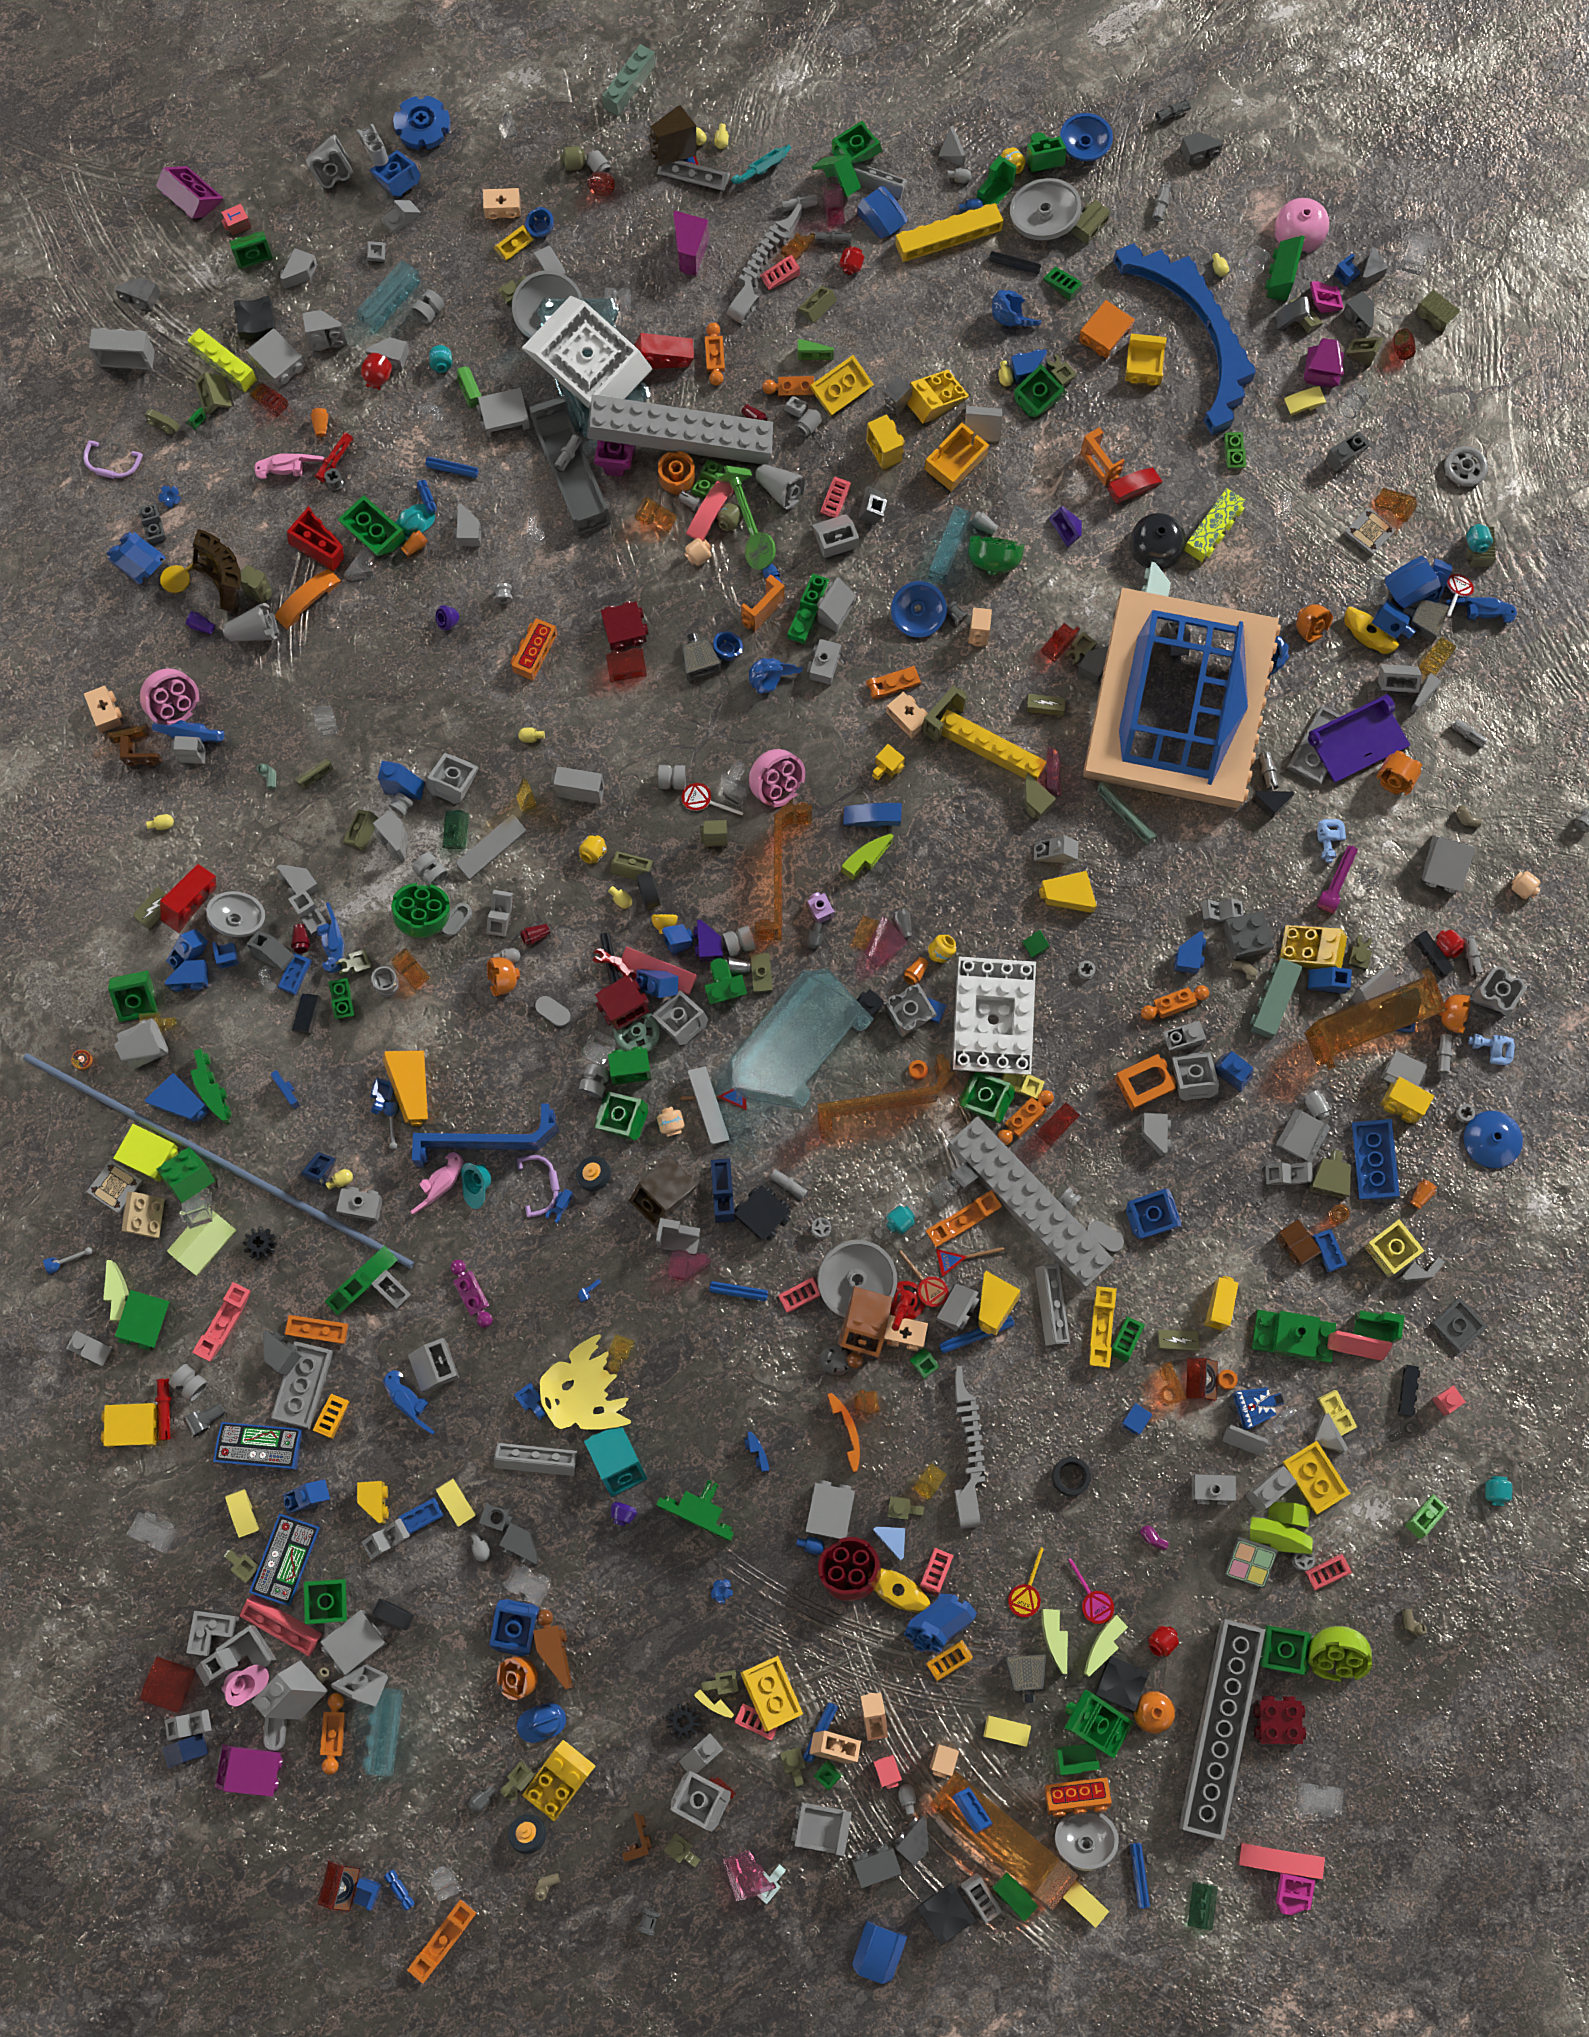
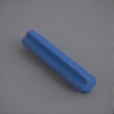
M427 457L425 461L426 467L472 478H477L479 474L477 467L434 457Z
M715 1281L710 1283L709 1288L711 1293L766 1301L768 1297L767 1290Z
M831 1702L827 1704L814 1733L828 1730L838 1709L837 1705ZM812 1738L803 1755V1759L809 1763H812L815 1755L810 1754Z
M1141 1843L1130 1844L1138 1907L1140 1909L1149 1908L1150 1902Z

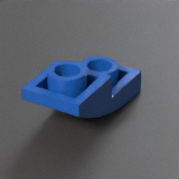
M747 1432L748 1437L744 1438L746 1450L750 1449L751 1454L759 1453V1456L755 1457L757 1469L761 1468L762 1473L770 1472L767 1457L760 1442L752 1432Z

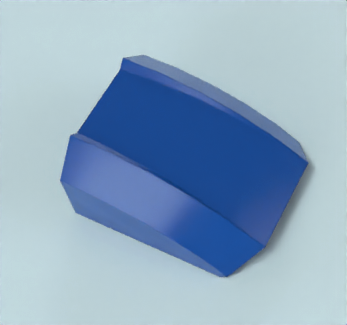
M396 150L388 156L389 160L385 165H375L369 171L392 195L401 197L404 192L415 184L418 185L421 174L413 161Z
M879 186L878 189L863 198L857 206V215L880 239L893 234L905 225L908 220L901 206L885 186Z
M1423 556L1408 562L1385 577L1386 586L1396 602L1403 608L1436 593L1440 588L1439 577L1430 566L1427 558Z
M1165 1188L1127 1202L1126 1214L1133 1234L1139 1239L1182 1227L1181 1219L1169 1189Z
M509 1599L499 1600L496 1605L489 1646L499 1652L519 1656L529 1655L539 1608L534 1604Z
M866 1920L852 1963L856 1973L859 1976L881 1984L891 1981L907 1936L882 1928Z

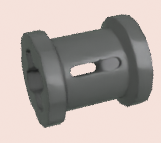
M331 468L327 470L324 478L327 481L328 488L333 492L340 491L344 485L341 474L337 469Z
M953 601L947 606L946 615H949L955 621L954 624L958 626L967 618L968 613L963 612L957 606L958 603Z
M643 1908L642 1912L644 1914L640 1926H637L636 1930L654 1936V1927L657 1918L661 1914Z

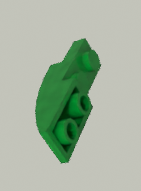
M812 573L801 598L798 611L788 631V639L805 644L817 618V611L819 609L817 604L821 597L825 596L830 579Z
M201 1048L193 1050L198 1069L191 1070L190 1072L198 1093L209 1109L225 1124H231L229 1118L232 1117L230 1107L226 1106L225 1103L227 1093L224 1087L222 1088L218 1083H215L214 1074L212 1071L210 1072L208 1066L211 1064L209 1054L205 1053Z
M384 1245L324 1302L338 1316L398 1259Z

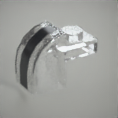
M738 760L736 765L730 767L728 775L722 772L720 786L724 798L741 808L749 794V786L739 781L745 771V763Z

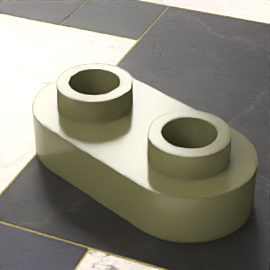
M148 409L144 415L148 424L154 427L157 425L168 434H176L180 428V425L175 420L153 409Z

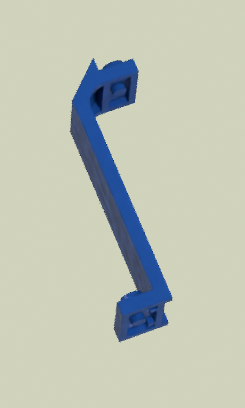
M541 1103L540 1127L533 1134L413 1133L412 1161L417 1168H425V1162L429 1161V1151H426V1149L540 1150L559 1132L556 1114H554V1110L551 1109L549 1104Z

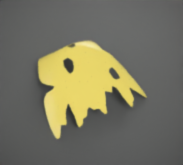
M600 1334L587 1339L570 1352L571 1364L557 1362L540 1379L542 1406L555 1427L559 1429L570 1427L574 1423H577L581 1429L591 1430L616 1428L631 1423V1420L616 1413V1411L626 1406L628 1398L612 1401L605 1399L608 1393L604 1389L617 1377L616 1374H609L607 1370L603 1369L607 1363L608 1351L589 1360L591 1354L599 1347L596 1343L601 1338ZM570 1380L574 1381L573 1386L569 1390L562 1389L563 1383ZM545 1397L549 1399L551 1409L546 1406ZM555 1399L560 1401L559 1405H556ZM602 1406L605 1410L602 1414H593L595 1407Z

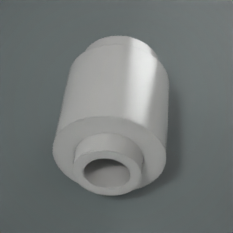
M598 150L588 153L586 164L597 176L601 178L606 177L611 171L610 163Z
M808 409L797 422L796 430L804 437L811 435L822 422L821 414L815 409Z
M1318 1090L1304 1097L1306 1100L1305 1104L1314 1118L1322 1120L1330 1115L1329 1111L1331 1108L1323 1094L1319 1093Z

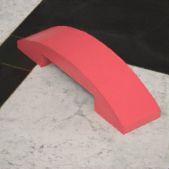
M717 481L695 514L686 535L694 539L700 538L704 541L718 512L734 492L730 483Z
M234 1282L231 1284L223 1298L222 1306L205 1335H202L192 1351L193 1354L209 1362L212 1361L239 1319L251 1293L250 1290Z
M1241 1843L1239 1865L1323 1879L1325 1857Z

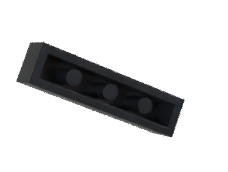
M1427 930L1414 938L1416 946L1422 950V954L1427 957L1429 964L1434 967L1438 976L1443 978L1454 970Z
M1404 1365L1397 1414L1399 1416L1412 1417L1415 1415L1416 1408L1414 1404L1417 1401L1416 1390L1419 1387L1417 1380L1420 1377L1418 1366Z

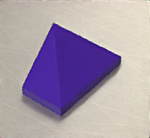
M1061 506L1049 517L1066 547H1070L1082 536V521L1065 507Z

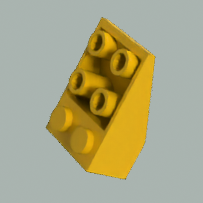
M945 370L910 382L909 385L912 387L913 394L907 405L924 424L937 419L965 401L969 395L949 370Z
M1286 925L1280 958L1309 969L1342 968L1347 936L1340 928Z
M563 1740L549 1756L522 1796L555 1822L593 1771L595 1765Z

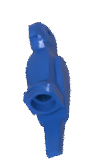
M1493 597L1458 598L1455 605L1468 606L1467 617L1471 620H1475L1477 617L1490 619L1501 616L1504 618L1505 623H1511L1517 615L1514 605ZM1453 599L1447 600L1445 605H1451Z
M179 720L172 725L152 724L153 731L167 734L174 739L175 736L199 737L201 742L204 743V741L221 742L225 736L223 730H210L204 724L186 723L183 720Z
M327 902L326 906L331 918V924H323L318 926L316 930L317 935L322 938V945L328 956L327 961L323 962L322 966L326 972L335 973L341 970L343 966L342 964L336 965L335 962L343 958L345 944L330 903Z
M393 1370L388 1372L383 1379V1383L394 1405L416 1424L434 1435L435 1432L416 1417V1415L419 1416L423 1412L428 1402L424 1398L418 1399L411 1389L400 1384V1377H403V1375L399 1371Z

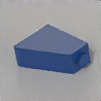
M381 762L378 780L384 794L396 796L397 793H401L410 799H422L425 781L399 763Z
M174 1073L144 1100L155 1109L194 1123L197 1120H202L209 1110Z

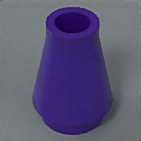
M191 611L185 623L190 629L212 634L215 628V624L211 623L199 612Z

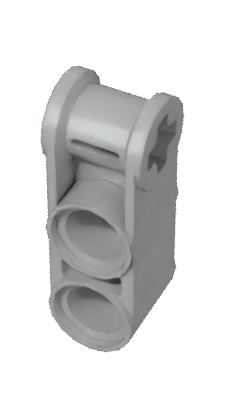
M370 124V127L362 130L357 129L358 138L373 164L376 166L385 165L389 159L374 125Z

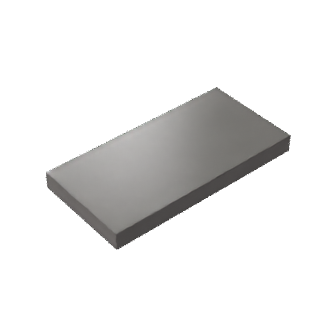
M1321 705L1286 769L1320 786L1327 774V770L1314 747L1308 742L1309 732L1341 715Z
M294 1341L293 1345L298 1348L296 1351L302 1357L288 1376H283L271 1419L311 1429L334 1351Z

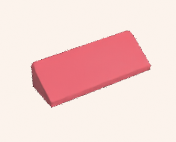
M1335 1331L1328 1336L1327 1348L1382 1361L1389 1353L1393 1343Z

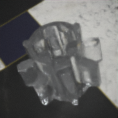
M1367 866L1365 872L1362 870L1359 872L1361 878L1357 880V883H1361L1362 889L1369 888L1372 891L1374 885L1379 887L1381 883L1378 880L1382 875L1378 874V868L1370 869Z

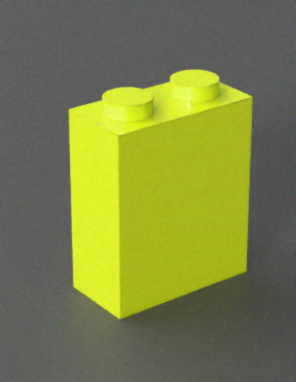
M132 1124L113 1159L160 1182L162 1178L156 1168L178 1155L179 1147L156 1134Z

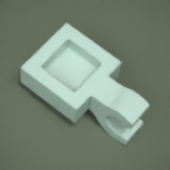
M779 1864L770 1876L765 1872L751 1890L767 1904L781 1886L777 1881L786 1869Z

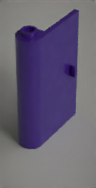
M1384 695L1309 732L1308 742L1314 747L1334 783L1387 758L1388 755L1395 753V751H1401L1410 746L1409 741L1392 714L1395 711V704L1389 695Z

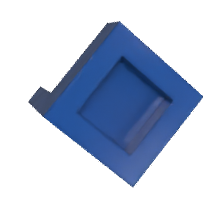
M1353 253L1341 261L1334 272V276L1345 287L1361 274V271L1352 263L1355 257Z
M216 942L212 943L216 964L220 969L239 965L236 947L233 942L220 946Z
M1135 1403L1122 1421L1121 1426L1134 1435L1139 1436L1150 1420L1152 1413Z
M364 1877L360 1878L356 1886L358 1890L353 1902L366 1907L368 1911L373 1910L382 1884Z

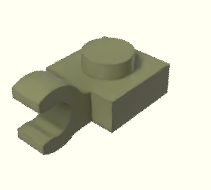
M526 276L520 278L516 284L512 280L498 288V292L507 306L512 304L515 290Z
M890 1496L888 1517L908 1520L909 1514L923 1516L924 1507L910 1505L911 1499Z
M229 1549L224 1555L226 1559L234 1564L231 1571L245 1583H248L258 1570L259 1565L246 1554H243L240 1558L234 1551Z
M736 1671L716 1673L715 1680L701 1682L702 1691L717 1689L718 1695L737 1692Z
M800 1747L780 1753L785 1773L792 1772L796 1787L804 1785L800 1770L806 1767Z
M520 1761L507 1776L510 1781L501 1788L500 1793L511 1802L514 1801L518 1795V1789L522 1792L535 1774L524 1762Z
M677 1832L663 1850L677 1862L681 1863L685 1859L694 1867L701 1860L689 1851L693 1845Z

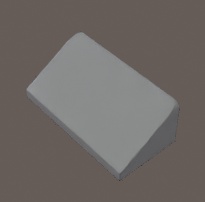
M1233 1425L1226 1428L1223 1437L1224 1442L1256 1455H1261L1268 1444V1439Z

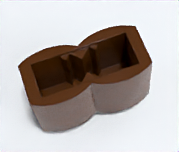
M1299 1220L1291 1223L1276 1234L1278 1236L1276 1239L1278 1244L1288 1250V1257L1294 1265L1297 1264L1300 1267L1321 1253L1319 1247Z

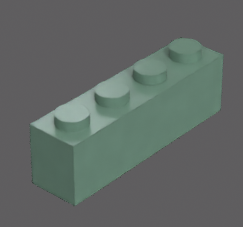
M639 44L602 95L603 109L619 116L655 67L654 51Z
M1280 958L1278 963H1273L1270 973L1273 975L1271 980L1267 979L1263 990L1266 992L1264 997L1260 996L1256 1007L1259 1010L1257 1014H1253L1249 1024L1252 1025L1250 1031L1271 1040L1274 1038L1302 966Z

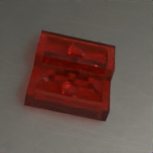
M156 1656L139 1699L179 1713L187 1696V1690L196 1673L195 1669Z

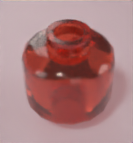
M595 171L588 178L587 185L593 195L609 196L615 189V180L610 173Z

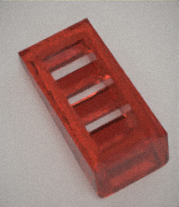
M261 383L250 394L251 398L275 417H278L289 406L285 397L264 383ZM262 390H265L260 396H257ZM267 393H269V395L263 400L262 398H263Z

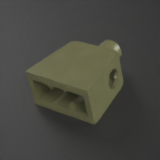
M1331 1150L1330 1159L1323 1158L1319 1162L1313 1182H1311L1309 1187L1310 1191L1342 1199L1350 1196L1351 1166L1341 1162L1343 1152Z

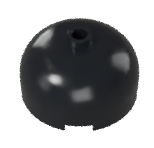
M1164 513L1149 514L1140 519L1134 526L1129 542L1130 551L1140 565L1150 567L1151 562H1155L1161 570L1172 567L1180 560L1186 545V534L1183 526L1174 517Z

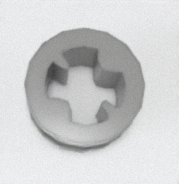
M1090 961L1081 962L1078 967L1079 977L1084 980L1091 979L1095 973V965ZM1084 966H1088V969L1091 968L1089 974H1085V971L1082 972Z
M1463 1104L1457 1108L1456 1118L1462 1123H1467L1475 1117V1109L1470 1104ZM1465 1109L1469 1111L1467 1113H1470L1466 1118L1462 1116L1464 1113L1461 1114V1111Z

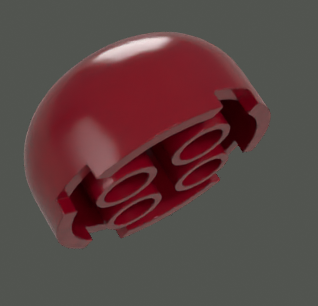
M857 1537L838 1539V1542L829 1548L826 1547L820 1556L818 1563L820 1579L824 1588L833 1597L842 1601L861 1600L870 1595L879 1583L881 1564L878 1554L870 1546V1543Z

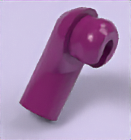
M1147 1525L1141 1528L1140 1533L1148 1544L1162 1550L1168 1548L1169 1542L1160 1538L1153 1527Z

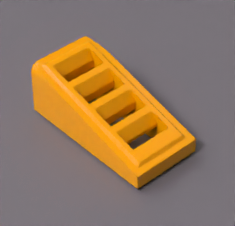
M331 1394L313 1431L333 1439L350 1401ZM332 1402L340 1403L342 1407L338 1408L332 1405ZM329 1409L339 1412L338 1415L329 1413ZM326 1416L335 1419L334 1423L325 1420ZM326 1424L328 1426H331V1429L327 1430L325 1428H322V1425Z
M960 1640L926 1662L936 1681L972 1660L973 1656L963 1640ZM959 1648L965 1658L961 1659L956 1649ZM951 1652L957 1660L956 1664L953 1662L949 1655ZM943 1657H945V1659L947 1660L948 1664L950 1665V1668L946 1667L945 1663L942 1660ZM935 1662H938L943 1670L942 1673L939 1672L938 1668L934 1664Z

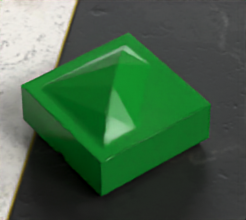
M827 1760L813 1777L829 1791L842 1777L843 1773Z

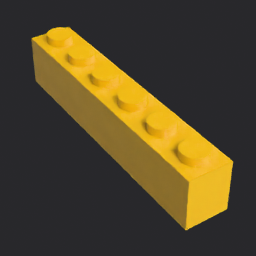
M996 203L987 204L982 208L968 210L960 215H952L941 221L936 220L932 224L921 225L910 231H902L896 235L895 245L902 262H906L1002 231L1003 219Z
M948 709L940 720L944 724L942 736L1024 779L1030 774L1038 782L1047 761Z

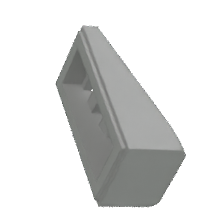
M1432 673L1425 679L1411 708L1412 713H1415L1440 686L1441 680Z
M978 1873L961 1883L962 1889L985 1925L1002 1913L1001 1908ZM984 1890L983 1894H981L977 1898H974L976 1894ZM989 1898V1900L983 1905H978L985 1899ZM993 1905L994 1908L984 1915L983 1911Z

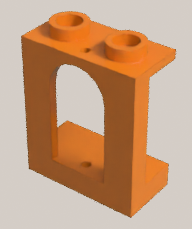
M1099 427L1084 436L1080 454L1102 484L1107 486L1109 483L1120 478L1125 460L1121 459L1115 464L1110 461L1100 447L1104 432ZM1091 454H1094L1098 461L1101 463L1105 470L1106 476L1099 468V466L1096 464V462L1093 460Z
M1159 1054L1116 1073L1114 1077L1131 1111L1139 1109L1141 1105L1169 1092L1173 1093L1176 1089L1175 1078L1173 1075H1169L1167 1063L1164 1058H1160ZM1157 1067L1164 1082L1137 1095L1129 1078L1150 1068Z

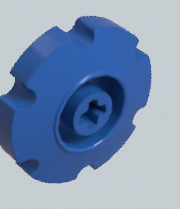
M417 96L411 97L400 104L401 111L394 114L393 124L396 135H400L401 142L412 149L419 150L422 146H425L426 149L434 148L444 141V134L450 132L451 122L448 110H444L442 102L430 96H425L423 99H418Z

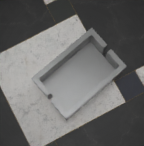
M106 328L91 330L89 350L98 367L152 370L155 350L146 332L142 330L126 331L124 329L108 330Z

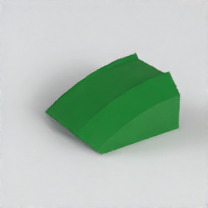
M863 120L832 139V153L835 156L848 154L852 164L870 159L883 152L881 142L870 132Z
M1042 364L1014 390L1015 402L1029 417L1041 415L1068 393Z
M975 1072L967 1081L959 1098V1106L999 1123L1004 1119L1011 1101L1014 1099L1015 1089L1009 1082L981 1072Z
M607 1092L598 1110L594 1128L635 1141L641 1136V1131L648 1115V1104L642 1099Z
M1266 1625L1259 1660L1260 1666L1307 1676L1309 1670L1308 1652L1312 1634Z

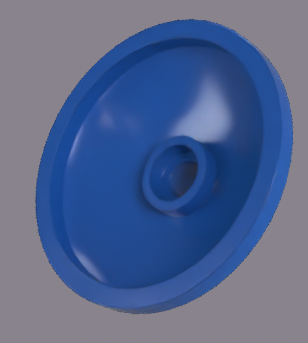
M1080 113L1070 117L1063 124L1060 136L1066 146V153L1080 161L1100 159L1110 150L1113 141L1110 125L1102 117L1091 113Z
M913 581L902 586L896 592L891 604V615L895 625L900 631L912 637H925L936 632L943 624L947 612L946 601L941 591L933 584L925 581ZM916 605L921 606L919 611H915L914 607Z
M1481 1112L1468 1122L1464 1130L1465 1149L1469 1156L1481 1166L1492 1169L1503 1168L1514 1162L1522 1150L1523 1137L1518 1124L1510 1116L1502 1112ZM1494 1134H1498L1500 1139H1495Z

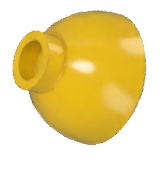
M653 914L651 920L654 927L659 930V934H663V928L676 925L678 916L675 914Z

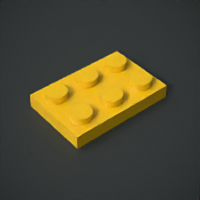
M852 355L809 387L829 416H832L874 384L855 356Z
M1317 1441L1282 1462L1284 1467L1297 1481L1298 1489L1315 1515L1351 1494Z
M778 1656L740 1673L765 1732L803 1714Z

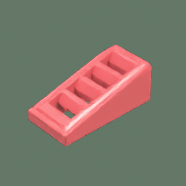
M791 255L762 273L760 277L767 289L771 290L800 276V268ZM769 276H771L772 279L774 280L772 283H771L770 279L768 278Z
M838 477L833 478L821 508V514L831 518L839 516L851 489L849 481ZM833 492H835V493H837V494H840V495H842V496H841V497H840V496H837V495L833 494ZM830 499L839 502V504L830 501ZM827 506L836 508V511L827 508Z
M812 1277L778 1295L787 1313L821 1297L816 1277ZM809 1284L812 1285V1287H813V1289H814V1291H815V1294H814V1295L812 1294V1292H811V1290H810V1288H809V1286H808ZM804 1287L808 1298H805L801 1288ZM797 1291L801 1299L800 1302L797 1301L793 1292ZM787 1295H790L794 1305H790L786 1297Z
M934 1548L919 1587L922 1591L935 1596L939 1595L954 1555ZM935 1557H938L940 1559L947 1561V1563L944 1564L934 1559ZM932 1565L944 1569L943 1572L933 1568ZM929 1572L941 1577L940 1580L929 1576ZM926 1580L929 1581V1582H931V1583H934V1584H936V1585H938V1586H934V1585H932V1584H929V1583L926 1582Z
M1342 1553L1305 1571L1314 1590L1352 1573ZM1339 1561L1344 1571L1340 1572L1335 1562ZM1331 1564L1336 1572L1334 1576L1328 1567ZM1320 1569H1325L1329 1577L1328 1579H1325ZM1316 1571L1322 1581L1320 1583L1317 1582L1313 1574Z
M743 1703L734 1723L772 1740L778 1726L771 1729L768 1734L765 1733L763 1726L761 1730L757 1729L760 1723L759 1716L754 1726H751L750 1722L754 1713L757 1714L755 1708ZM748 1710L750 1711V1714L746 1723L742 1722V1720L744 1718L746 1711Z

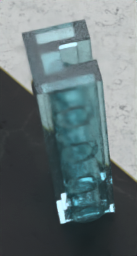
M401 260L356 310L359 320L364 324L368 322L370 328L375 332L379 327H383L388 317L393 315L397 311L398 306L407 300L412 290L419 286L421 281L419 271Z
M954 506L929 569L928 579L946 585L970 524L971 511Z
M384 1688L376 1707H373V1713L369 1714L368 1726H371L370 1735L367 1734L365 1747L368 1748V1755L364 1756L363 1769H366L365 1774L393 1776L404 1690Z

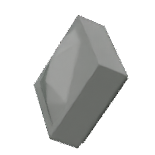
M367 241V261L385 262L384 242Z
M792 396L786 403L784 410L800 418L807 410L809 404Z

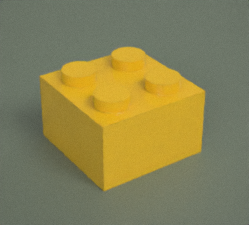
M886 414L867 423L866 442L882 470L902 462L905 442L902 435H898L894 421L890 420Z
M1399 1076L1389 1086L1380 1105L1388 1113H1395L1401 1116L1403 1121L1415 1124L1425 1115L1434 1095Z

